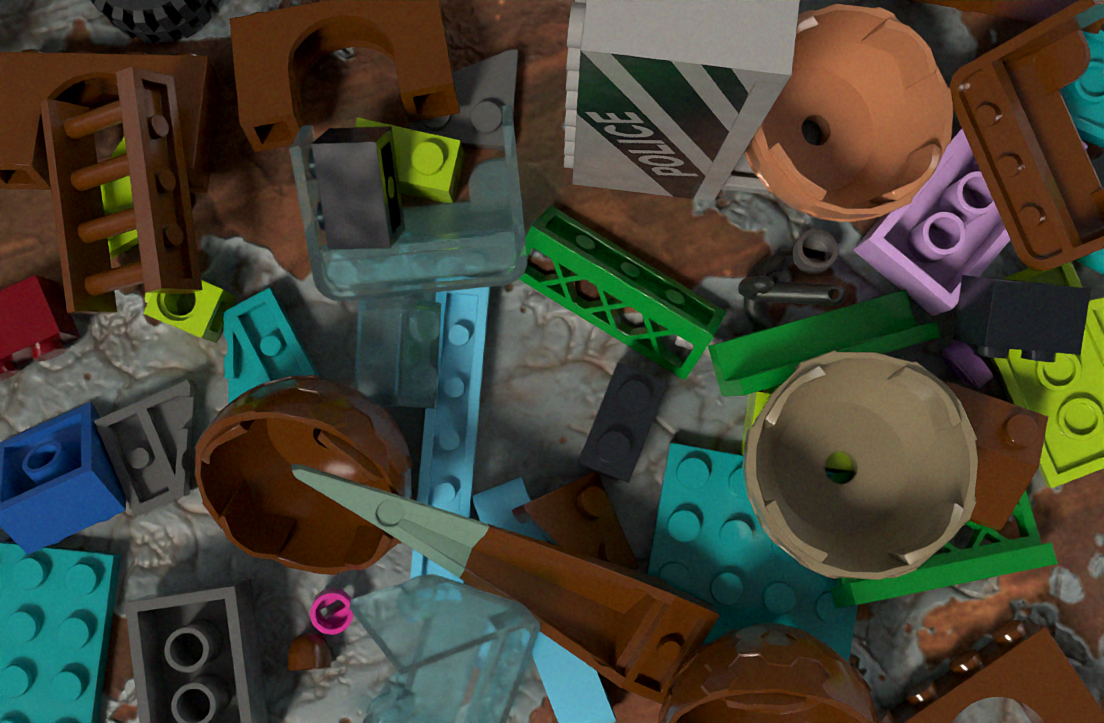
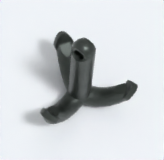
M781 251L758 262L738 285V292L744 297L743 309L747 318L760 331L778 326L765 313L761 302L840 305L846 298L845 289L835 284L774 282L769 276L794 261L793 252ZM839 291V297L832 299L834 292Z

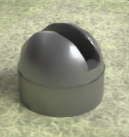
M811 229L804 232L793 248L794 263L800 271L807 274H819L826 271L838 256L836 240L830 233L821 229ZM805 255L814 256V257H824V256H825V259H824V261H822V260H817V259H811V258H807Z

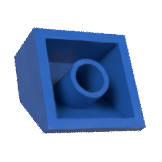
M91 402L0 442V527L27 555L50 544L59 543L72 534L99 522H105L126 510L124 491L94 422L100 416Z

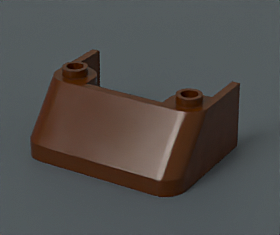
M1079 0L962 66L953 75L949 85L953 109L1019 259L1025 265L1035 270H1050L1104 248V188H1102L1059 91L1079 80L1088 69L1091 56L1090 48L1082 29L1104 17V0Z

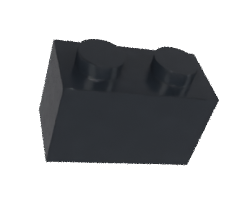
M392 126L329 128L311 143L308 155L309 171L312 178L317 179L320 195L317 206V220L320 229L326 231L328 249L392 248L405 231Z
M962 275L953 340L974 344L975 355L1008 359L1010 349L1022 350L1020 358L1041 362H1055L1057 353L1081 355L1091 289Z
M618 362L613 370L577 463L629 483L668 382Z

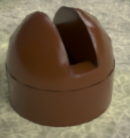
M307 632L297 636L290 644L288 671L331 668L330 647L321 635Z

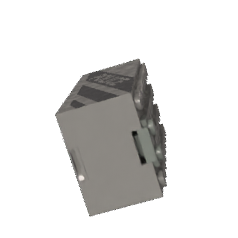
M575 0V2H572L567 38L568 55L566 70L568 71L564 138V168L573 169L572 184L714 202L792 75L800 0Z

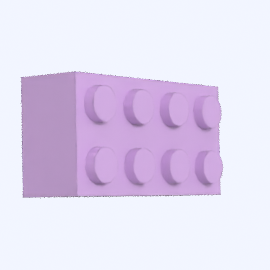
M960 123L953 130L951 143L948 144L934 174L912 198V203L881 216L853 249L855 253L900 290L906 289L908 297L931 316L953 309L959 300L962 275L980 277L1010 241V237Z

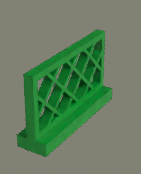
M852 471L827 476L831 481L842 484L850 478ZM1025 490L1011 513L1016 518L1021 538L1008 540L991 528L968 521L966 525L975 531L965 549L959 550L947 542L940 548L944 553L932 555L913 572L895 578L880 580L839 577L836 578L837 586L831 587L835 607L839 609L1055 565L1058 562L1052 542L1041 543ZM984 537L992 542V544L980 546Z

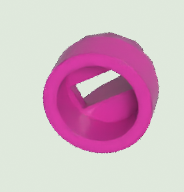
M329 588L322 590L312 602L310 610L311 622L322 633L330 635L341 633L350 626L353 620L354 603L351 597L342 589ZM336 600L343 602V604L328 612L324 617L320 610Z

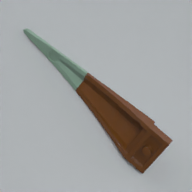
M291 464L292 472L297 479L454 574L546 635L620 688L657 703H663L666 692L687 658L701 647L720 616L712 604L668 585L664 579L308 466Z

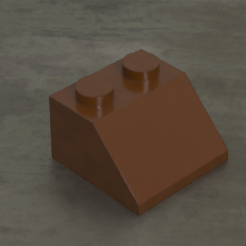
M944 381L943 383L952 390L962 403L977 437V440H975L978 456L975 487L977 502L969 521L996 531L1001 530L1039 468L1049 416Z

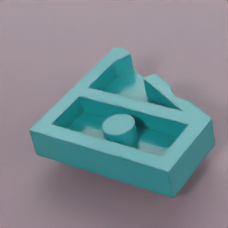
M269 287L223 312L224 338L228 344L227 354L224 357V379H228L229 403L249 389L272 380L294 375H318L321 378L274 289Z

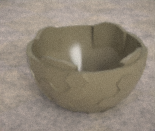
M835 350L799 363L798 366L794 367L795 372L767 399L752 427L747 430L742 467L744 484L749 501L761 527L775 544L795 558L799 564L829 578L880 580L899 577L915 571L917 567L951 540L958 530L970 520L977 502L975 497L978 468L975 443L977 437L962 403L945 383L916 361L909 362L879 353L836 352ZM834 452L846 455L852 464V474L842 484L831 481L825 472L826 459Z

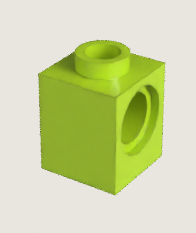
M202 281L203 290L194 292L196 303L190 313L181 316L178 312L177 302L182 294L145 293L147 306L143 314L202 339L217 343L224 327L223 312L233 307L237 296Z

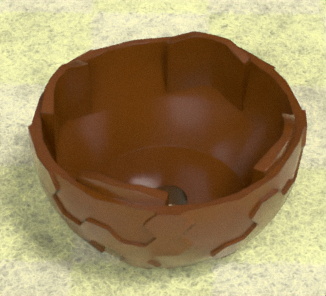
M294 375L262 383L249 389L225 406L204 430L194 447L196 450L195 477L202 497V504L219 527L223 529L227 539L252 557L275 560L284 564L285 567L312 573L338 575L340 572L348 570H365L380 560L398 543L401 544V541L297 479L292 472L291 464H301L414 500L411 485V468H413L405 437L388 410L381 405H377L359 390L338 381L319 378L318 375Z
M780 623L752 624L751 627L735 628L693 652L669 686L658 715V723H880L870 694L871 688L853 663H849L829 645L808 632Z

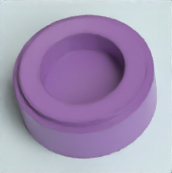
M954 340L941 351L942 359L946 365L970 389L979 390L993 378L987 365L978 355L974 354V351L966 343Z

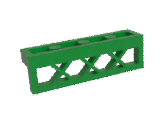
M551 205L531 226L508 272L684 381L713 339L727 313L722 308ZM534 249L552 259L556 270L555 274L544 275L527 265ZM587 280L594 284L598 289L601 300L588 302L578 296L573 281ZM631 307L640 312L646 327L632 329L621 321L617 309ZM676 334L694 345L687 358L683 360L666 349L662 336Z
M905 289L708 346L721 395L722 397L744 396L781 385L795 372L794 367L798 366L799 363L836 350V352L885 354L941 337L937 321L915 324Z

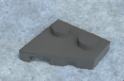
M507 50L453 72L460 113L409 123V129L461 140L463 148L511 151L519 60L518 50Z
M184 380L94 420L135 518L147 515L190 495L197 391L194 380Z

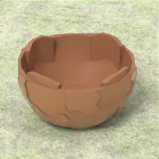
M833 4L815 11L811 9L798 14L792 75L744 153L751 169L765 188L780 201L796 211L818 219L838 222H854L884 216L912 203V198L934 174L948 144L951 143L953 120L951 89L943 79L934 60L931 48L911 27L902 24L895 17L894 13L881 7L869 8L844 4ZM804 120H811L819 126L822 139L818 146L812 145L804 139L802 135Z

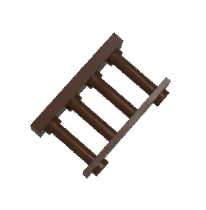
M135 66L116 72L119 100L93 110L90 107L52 99L40 101L67 313H116L115 290L144 283L145 293L190 294L203 290L174 76ZM123 123L126 153L98 163L94 133ZM130 176L134 207L104 215L101 185ZM137 229L141 261L112 269L108 238Z

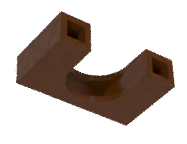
M325 0L267 12H255L251 15L229 19L239 122L255 152L306 143L301 101L303 81L316 62L326 55L344 48H370L383 53L395 63L399 90L409 123L460 113L439 0Z
M25 49L21 52H0V189L51 190L40 101L52 99L89 107L98 102L119 99L116 72L130 66H135L174 76L189 193H208L221 82L209 57L191 52H181L176 55H148L139 51H129L124 54H97L87 50H77L73 53H45L36 49Z
M1024 619L1023 621L1013 620L1002 625L993 633L992 637L994 640L979 651L971 649L961 653L949 663L951 670L934 681L926 679L915 684L905 693V701L890 711L888 709H881L877 711L880 723H953L955 718L966 707L974 702L991 697H1005L1015 700L1032 723H1104V712L1047 628Z

